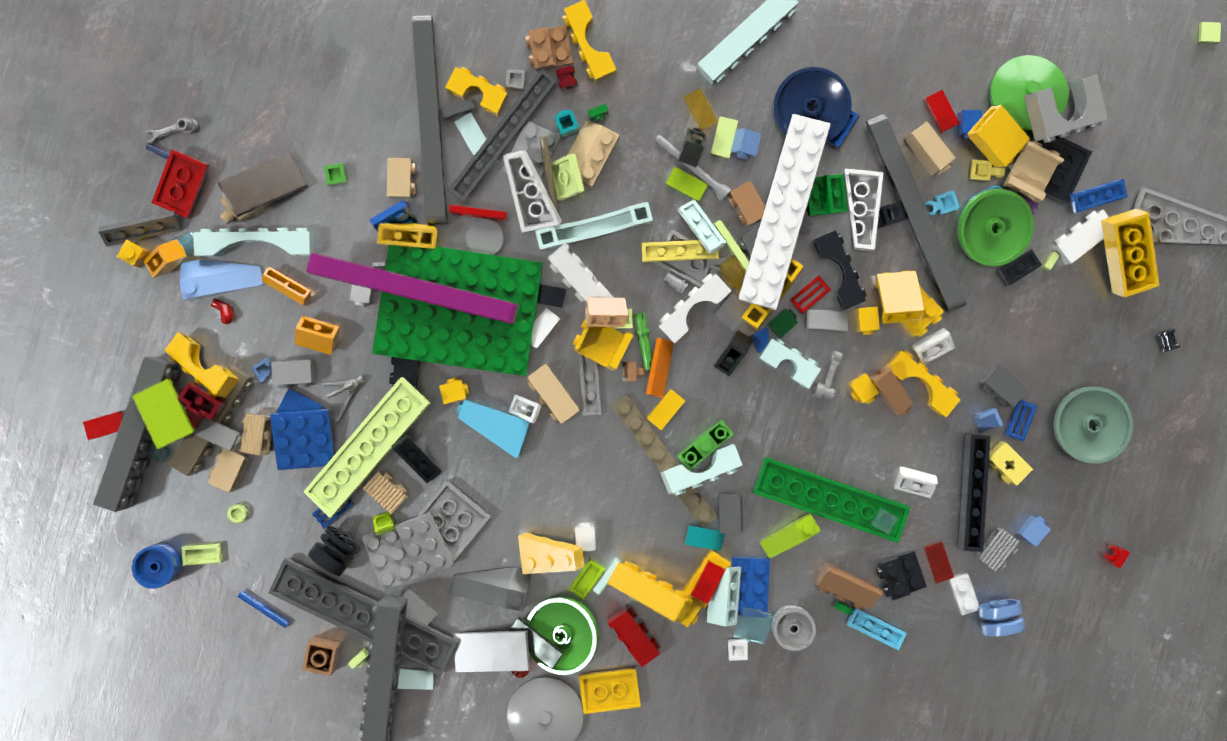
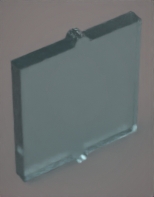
M743 607L734 637L747 639L748 642L753 641L764 644L774 614L762 612L760 609L755 610Z

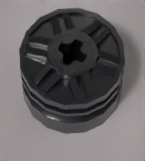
M327 526L325 529L326 534L323 533L320 536L323 543L316 542L308 552V555L322 569L340 577L349 566L344 558L353 560L355 558L354 554H357L361 548L345 532L333 526Z

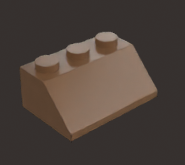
M825 562L814 582L819 586L818 590L828 594L830 591L836 594L835 598L846 602V600L854 602L853 606L860 610H863L864 607L870 610L883 593L877 586Z

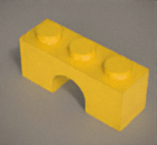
M455 67L445 87L446 90L464 100L471 90H480L483 93V99L480 103L481 108L499 117L509 97L508 93L505 92L506 89L498 84L495 86L489 84V80L482 76L477 78L471 75L472 72L464 67H461V69Z

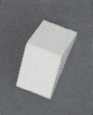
M515 394L508 412L535 424L543 405Z

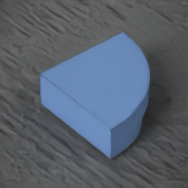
M268 357L251 367L261 384L269 378L271 373V362Z

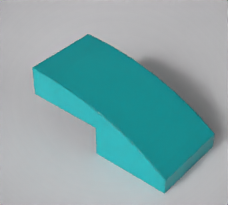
M688 525L684 544L721 551L725 533H720L719 530Z

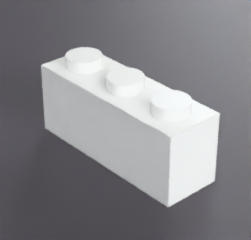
M1093 210L1085 216L1087 220L1083 223H1076L1070 228L1071 232L1069 234H1062L1055 240L1056 244L1052 248L1060 255L1059 257L1065 265L1072 264L1104 239L1101 220L1109 218L1104 210L1097 212Z

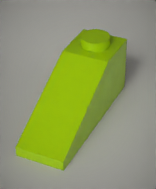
M807 512L759 543L770 559L806 541L821 530L812 515Z

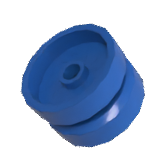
M159 543L139 551L133 559L131 569L133 577L140 585L145 588L156 589L177 579L181 573L183 563L181 555L176 548L169 544Z

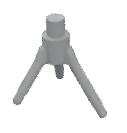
M361 375L356 379L352 378L350 380L325 382L322 384L323 386L344 385V387L326 395L327 399L345 390L349 393L335 421L337 424L340 422L353 394L356 392L355 390L359 388L360 384L365 382Z

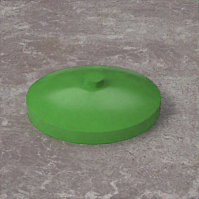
M1024 55L1007 61L999 68L992 79L989 95L992 107L1002 105L1023 131H1033L1024 96L1052 88L1056 107L1061 115L1068 103L1069 88L1064 74L1054 63L1039 56Z
M1005 189L986 190L972 198L964 207L958 222V239L963 251L972 260L987 266L1008 264L1017 259L1026 250L1031 241L1034 231L1032 210L1028 203L1017 193Z
M553 597L538 604L529 614L526 622L564 652L556 666L551 669L529 651L533 660L540 667L554 674L568 675L580 671L592 661L598 649L599 631L593 615L583 604L568 597Z

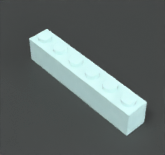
M797 0L765 1L697 64V69L711 84L715 81L719 83L726 76L725 72L729 68L732 70L740 64L739 59L744 55L746 57L755 50L753 47L758 42L762 44L769 37L768 33L772 29L776 31L783 24L782 20L786 16L790 18L795 14L799 2Z

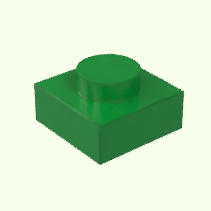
M606 103L588 110L590 120H595L596 122L605 119L606 115L609 114Z

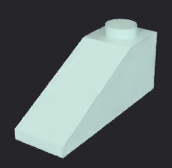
M730 567L725 570L708 603V623L725 627L737 625L741 567Z

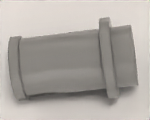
M668 272L663 280L664 283L676 289L677 293L683 294L688 286L686 280H681L671 272Z

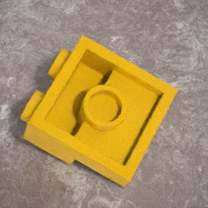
M920 285L919 288L924 306L922 320L899 322L911 337L917 335L921 337L928 331L926 327L930 323L934 325L943 318L941 316L944 312L932 297L926 294Z

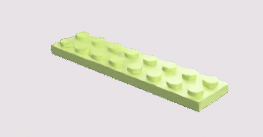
M401 377L303 492L329 518H333L391 451V445L403 437L431 403L404 377Z

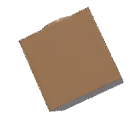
M317 636L311 638L307 644L302 670L331 676L337 670L342 642Z

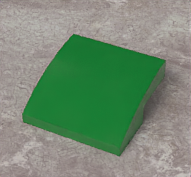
M844 174L815 177L806 207L809 217L848 212Z

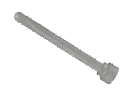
M657 136L656 142L675 158L679 159L680 151L662 136ZM683 163L712 187L717 194L716 197L721 201L732 190L729 186L716 182L700 167H693Z

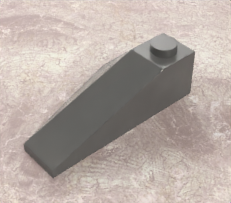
M517 567L454 574L450 594L523 612L531 574H523L522 568Z

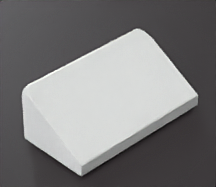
M547 308L542 311L533 325L531 345L536 349L539 348L561 320Z
M945 328L911 345L918 361L923 365L955 349L951 334Z
M900 467L894 489L931 499L938 484L937 476Z

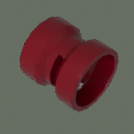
M566 66L556 70V75L560 78V90H569L578 86L577 79L573 76L575 74L574 66Z

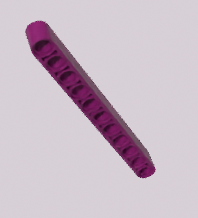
M310 253L306 272L309 274L509 324H514L519 306L511 302L315 253Z

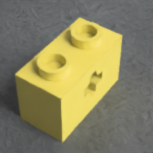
M1000 441L990 451L989 467L993 471L998 470L1002 474L1000 478L1008 485L1011 483L1017 486L1033 470L1006 442ZM1006 461L1009 462V463H1008V465L1010 466L1009 468H1005V467H1006V464H1005Z

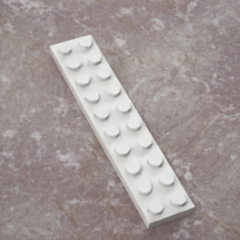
M795 114L792 115L739 300L777 310L830 123Z

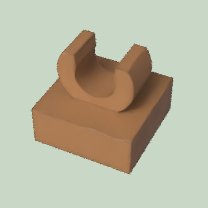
M622 362L623 381H637V375H644V368H637L636 362Z

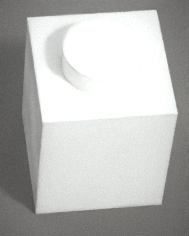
M352 284L350 300L355 301L357 306L366 307L367 303L372 304L374 290Z
M589 522L579 523V526L575 527L576 546L582 547L583 551H596L595 525L591 526Z

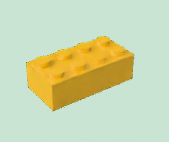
M1134 209L1101 220L1112 293L1128 297L1160 286L1149 212Z
M618 562L608 581L609 585L672 621L683 622L693 603V600L689 599V594L682 590H673V585L666 581L655 580L657 576L648 571H639L640 567L632 562Z

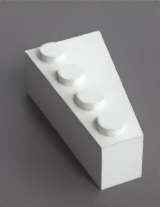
M526 150L508 153L503 156L521 231L527 232L559 225L562 220Z
M844 169L854 250L873 252L875 249L884 172Z
M566 243L548 257L551 262L549 267L556 274L561 273L564 277L562 281L568 288L573 287L577 291L574 295L581 303L586 301L587 298H614L593 273L584 266L579 257L569 249L570 247Z

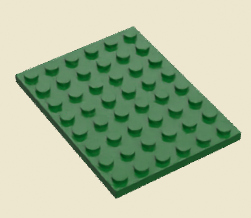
M388 245L385 271L511 302L519 306L514 324H509L381 292L372 354L526 377L543 262L438 246L432 249Z

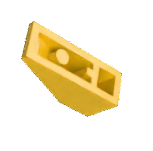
M416 223L379 224L377 243L435 249L437 229L433 225Z

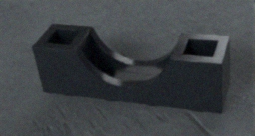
M835 230L812 240L818 257L834 261L842 272V283L834 293L841 310L843 311L865 302L866 291L857 281L859 275L856 269L851 267V256L842 246L844 240L841 234H837Z

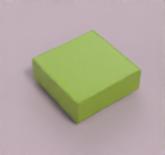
M389 512L372 517L377 536L395 530L393 515Z

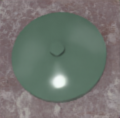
M1083 387L1071 392L1061 401L1054 416V433L1058 444L1070 457L1085 463L1098 464L1116 458L1127 447L1133 432V418L1128 405L1117 393L1103 387Z

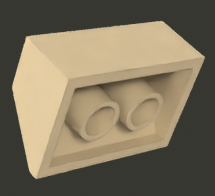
M585 121L568 155L575 153L582 183L593 189L618 143L620 135L602 125Z

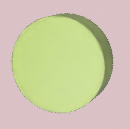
M242 504L231 506L227 512L228 519L235 524L244 522L248 517L247 508Z

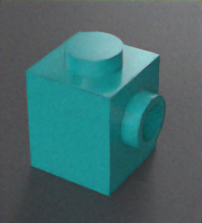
M567 109L562 110L554 116L562 138L580 131L572 109L569 111Z

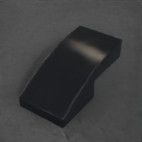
M900 201L879 208L877 229L906 220Z
M539 284L537 303L563 308L566 289Z

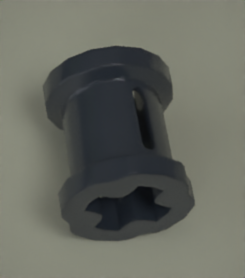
M1175 329L1157 333L1164 347L1162 349L1163 352L1180 348V344H1177L1174 335Z

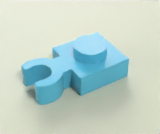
M954 190L935 196L936 202L927 201L924 203L925 206L929 205L932 207L929 216L934 215L937 210L942 215L960 209Z

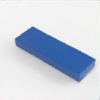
M1118 179L1069 194L1073 213L1128 197L1124 179Z

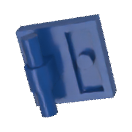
M403 200L369 219L377 232L379 224L418 222L413 212L409 209L408 203Z

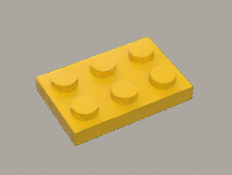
M636 667L579 674L584 714L641 707Z

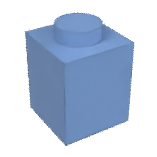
M746 128L737 129L731 152L737 154L738 158L746 160L749 157L757 156L762 134Z
M1030 515L1016 533L1030 545L1037 547L1051 529L1046 526L1048 522L1042 517Z

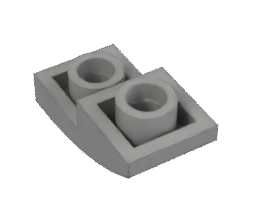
M807 310L806 329L848 332V313L828 310Z

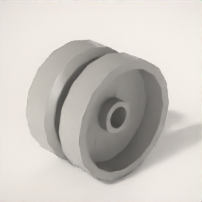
M795 604L784 605L778 608L771 619V631L774 638L784 649L800 651L807 648L813 642L816 634V625L811 615L803 607Z

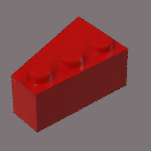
M625 604L608 617L607 625L615 630L619 640L623 641L630 654L643 667L660 655L659 648L661 646L655 638H650L648 635L649 629L644 622L639 623L636 618L638 614L632 606L629 608Z

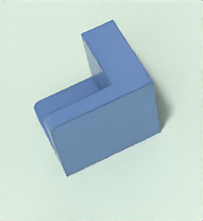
M988 408L973 415L980 433L995 427H1003L996 408Z

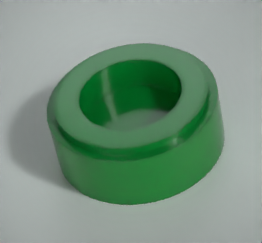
M836 601L834 608L850 616L854 611V608L841 601Z

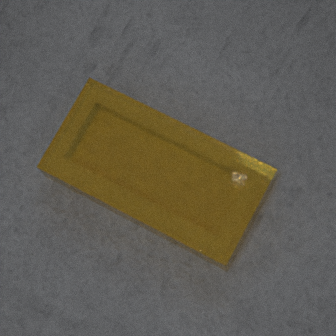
M701 88L683 97L702 131L718 123V119Z
M733 255L718 267L736 297L739 298L746 272L737 257Z

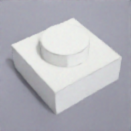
M747 639L728 640L729 661L748 660Z

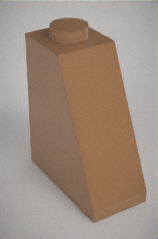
M881 367L869 377L879 391V396L894 415L903 416L911 410L910 406L913 405V402L890 367Z

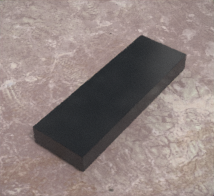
M407 434L391 445L392 449L427 484L442 473L441 469Z

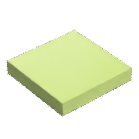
M575 153L551 163L557 201H563L584 192Z

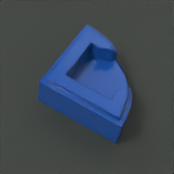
M767 327L749 336L754 340L753 344L758 353L768 343L769 332Z

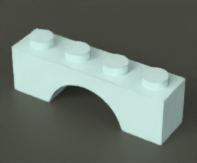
M731 444L713 451L712 461L709 467L702 473L690 472L681 464L662 471L660 474L668 494L674 493L677 496L686 492L685 488L692 486L694 489L704 485L702 481L707 479L710 482L720 479V474L727 472V475L737 472V467L742 466V462L735 445Z

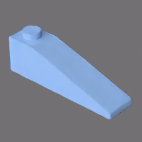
M201 259L181 263L179 282L183 300L192 301L265 285L262 282L261 266Z

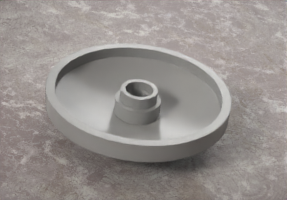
M539 676L524 682L512 695L507 710L508 726L516 741H575L581 731L584 719L582 701L576 690L566 681L553 676Z

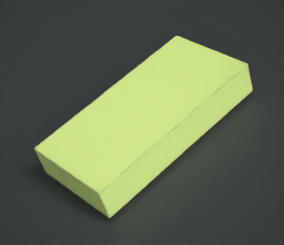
M719 117L710 155L730 158L738 125L737 120Z
M221 543L181 547L183 566L223 562Z

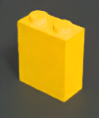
M1002 105L990 107L967 133L968 137L994 167L1009 166L1013 162L1015 155L1025 148V144L1030 139Z

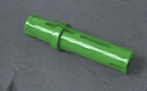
M646 312L633 314L636 325L635 335L638 336L644 371L651 369L653 359Z

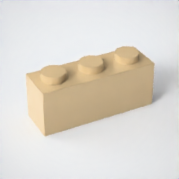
M544 364L527 377L529 379L527 382L528 386L533 392L537 390L540 394L539 401L544 407L548 405L552 411L550 415L556 423L559 421L562 424L580 411L547 364Z

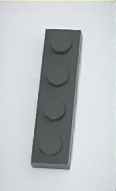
M175 211L99 227L98 232L107 247L125 243L126 240L135 241L180 231L181 224Z

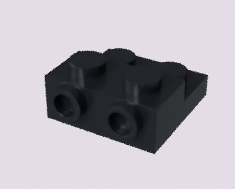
M914 550L877 562L879 568H876L879 578L884 581L883 591L886 598L889 597L894 601L927 587Z

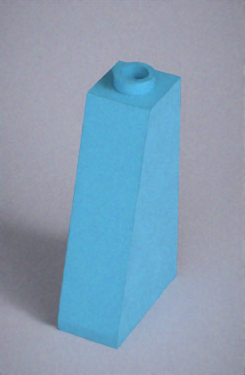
M466 399L463 403H459L457 413L461 421L513 457L519 458L531 422Z

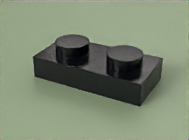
M1030 249L1000 268L998 272L1007 286H1010L1042 266L1034 251Z

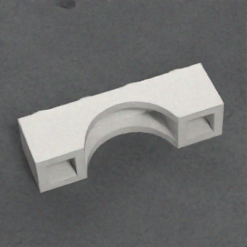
M716 273L713 276L711 274L706 276L702 280L704 284L699 289L697 287L693 288L688 293L690 297L685 302L683 300L679 301L674 306L675 311L671 315L666 313L659 320L661 322L659 327L674 343L689 331L686 317L689 309L694 304L701 301H711L718 304L731 292V289Z

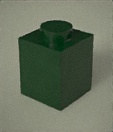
M784 308L766 325L778 338H782L798 323L796 320L797 315L791 309L787 310Z

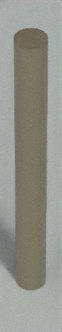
M547 136L539 137L548 195L559 213Z

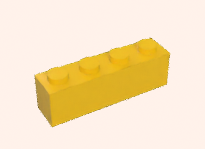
M710 549L682 591L689 595L691 594L708 560L725 569L730 568V561ZM691 595L689 599L693 600V603L683 622H680L686 627H689L690 624L694 625L699 617L697 614L699 610L707 606L706 603Z

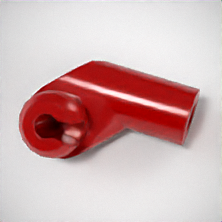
M214 298L211 302V307L220 311L223 324H230L231 320H233L231 306Z

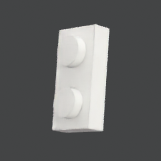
M965 572L948 578L960 614L963 616L977 611L979 604L968 573Z

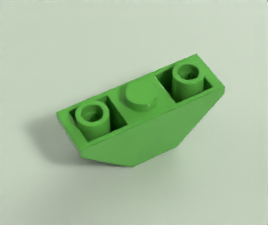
M721 419L692 441L677 457L690 471L732 437L734 433Z

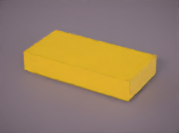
M670 389L646 419L662 430L685 400Z

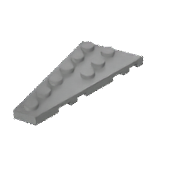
M1144 187L1140 189L1133 210L1138 209L1149 212L1153 243L1227 245V217Z

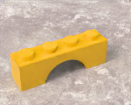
M583 0L565 8V15L562 18L566 27H571L573 33L570 36L573 43H578L580 47L578 53L582 62L586 61L589 67L586 68L590 80L594 79L595 83H598L615 75L617 70L609 52L596 51L586 41V31L593 23V16L586 1Z
M791 258L779 302L804 268L803 265ZM751 304L742 316V320L759 331L773 312V309Z
M177 332L164 350L170 355L169 359L183 366L181 369L185 373L193 375L195 377L194 381L199 385L207 387V392L210 395L226 398L239 381V378L227 368L218 365L205 370L199 360L201 346L190 336Z
M897 351L884 367H890L898 381L908 377H916L923 381L929 392L927 405L941 417H947L961 400L957 397L958 393L951 387L947 389L942 384L943 380L938 376L929 374L927 372L929 369L920 362L917 364L912 360L914 357L908 351Z

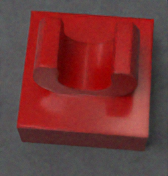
M1109 545L1108 547L1113 550L1112 555L1109 556L1104 553L1103 556L1109 559L1107 563L1121 569L1130 552L1124 548Z

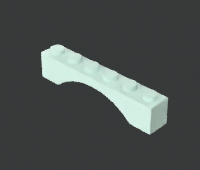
M645 202L601 216L536 230L540 250L545 251L561 247L564 243L569 245L650 224L653 222L649 203Z
M245 228L238 229V232H231V229H219V232H212V229H200V232H194V256L219 257L236 245L255 241L275 244L293 256H310V253H314V233L308 231V228H296V231H289L288 228H277V232H269L268 228H258V232H250V229Z

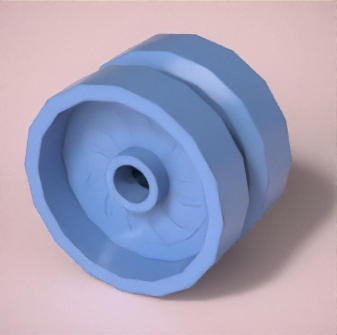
M1004 599L978 605L979 617L984 619L981 623L983 635L1006 636L1025 630L1024 618L1018 616L1022 613L1021 601Z

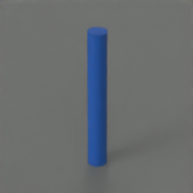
M241 591L238 594V598L282 627L286 628L290 623L247 593Z

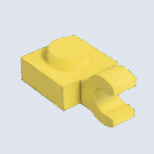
M974 159L971 161L969 180L989 182L991 176L996 178L1005 176V168L992 167L990 161Z

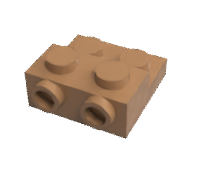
M566 25L549 29L543 27L528 30L529 36H525L527 48L531 47L532 55H529L531 67L535 66L536 72L540 71V69L547 70L573 65Z

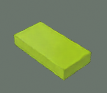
M677 167L673 168L665 183L698 202L708 186L707 183Z
M589 558L585 567L582 568L568 590L582 600H585L606 568L592 558Z

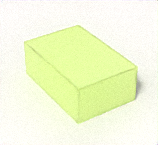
M1051 252L1042 268L1051 270L1060 255L1056 252Z

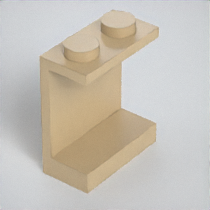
M1029 141L1019 153L1003 186L1036 203L1043 201L1046 195L1044 190L1057 165L1062 163L1064 159L1059 157L1060 154L1058 152L1048 151L1042 148V144L1036 141Z

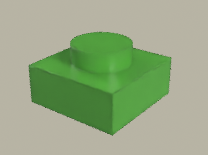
M343 163L324 166L328 186L347 183Z

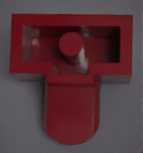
M188 382L177 398L187 405L185 412L193 429L199 426L204 417L209 420H217L228 404L219 397L210 395L207 389L196 382Z

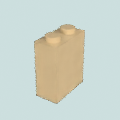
M925 122L904 139L931 176L935 173L940 175L953 166L951 162L955 159L954 155L928 122Z

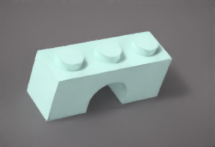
M778 338L775 340L770 339L758 359L772 368H777L784 359L790 360L795 368L790 379L809 389L821 370L817 367L818 363L810 358L808 360L801 357L802 353L794 348L791 350L786 348V343Z

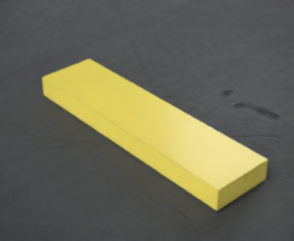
M699 240L641 243L642 263L719 259V250L709 255Z

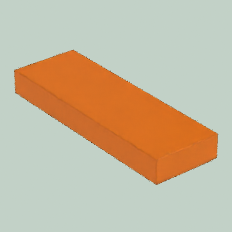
M663 338L656 339L646 390L647 395L664 397L674 346L673 341Z

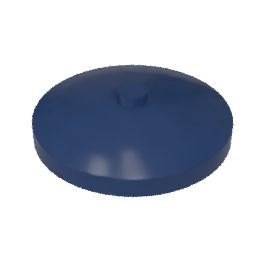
M807 67L795 71L781 83L775 95L774 114L779 128L785 135H787L792 115L795 114L830 123L825 142L827 143L844 130L851 115L852 101L847 85L837 74L825 68Z

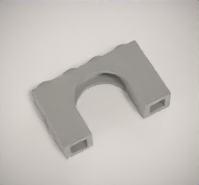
M1097 74L1069 82L1075 103L1074 114L1069 121L1059 114L1052 88L1024 96L1035 141L1043 139L1044 143L1056 140V135H1059V138L1069 136L1072 130H1074V133L1086 130L1088 125L1089 128L1101 125V121L1108 119Z

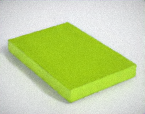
M166 379L132 396L157 449L163 448L195 432L181 401L177 399L178 395L170 379Z

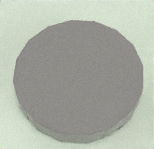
M480 219L470 225L466 232V242L472 252L495 255L504 244V233L496 222L490 219Z

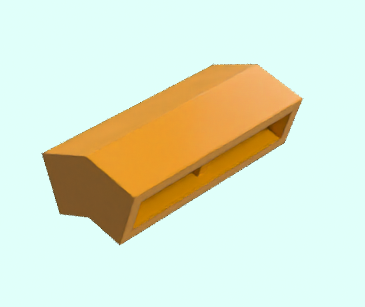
M271 267L263 273L262 282L301 305H307L311 298V290Z

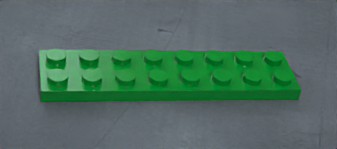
M764 457L752 492L753 494L899 543L911 508L896 501Z

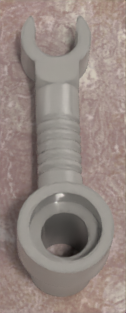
M180 118L175 125L160 130H147L146 134L153 133V138L147 142L156 143L162 137L179 131L194 134L198 130V123L191 118Z
M833 351L825 384L816 382L812 397L833 399L835 389H831L843 353Z

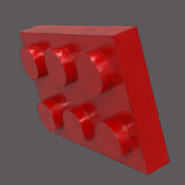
M171 149L151 203L189 218L209 164Z

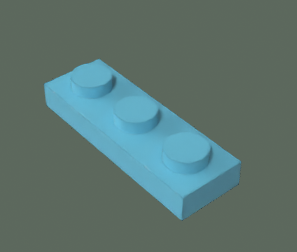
M854 607L852 615L849 616L846 625L898 651L907 635L906 632Z

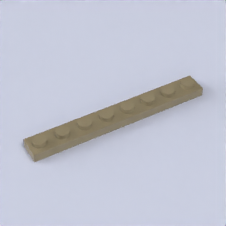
M627 395L611 405L660 472L679 465ZM692 486L685 488L686 492L678 495L701 528H704L717 518L696 488L693 489Z

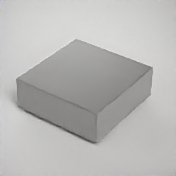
M507 69L505 88L524 91L526 70Z

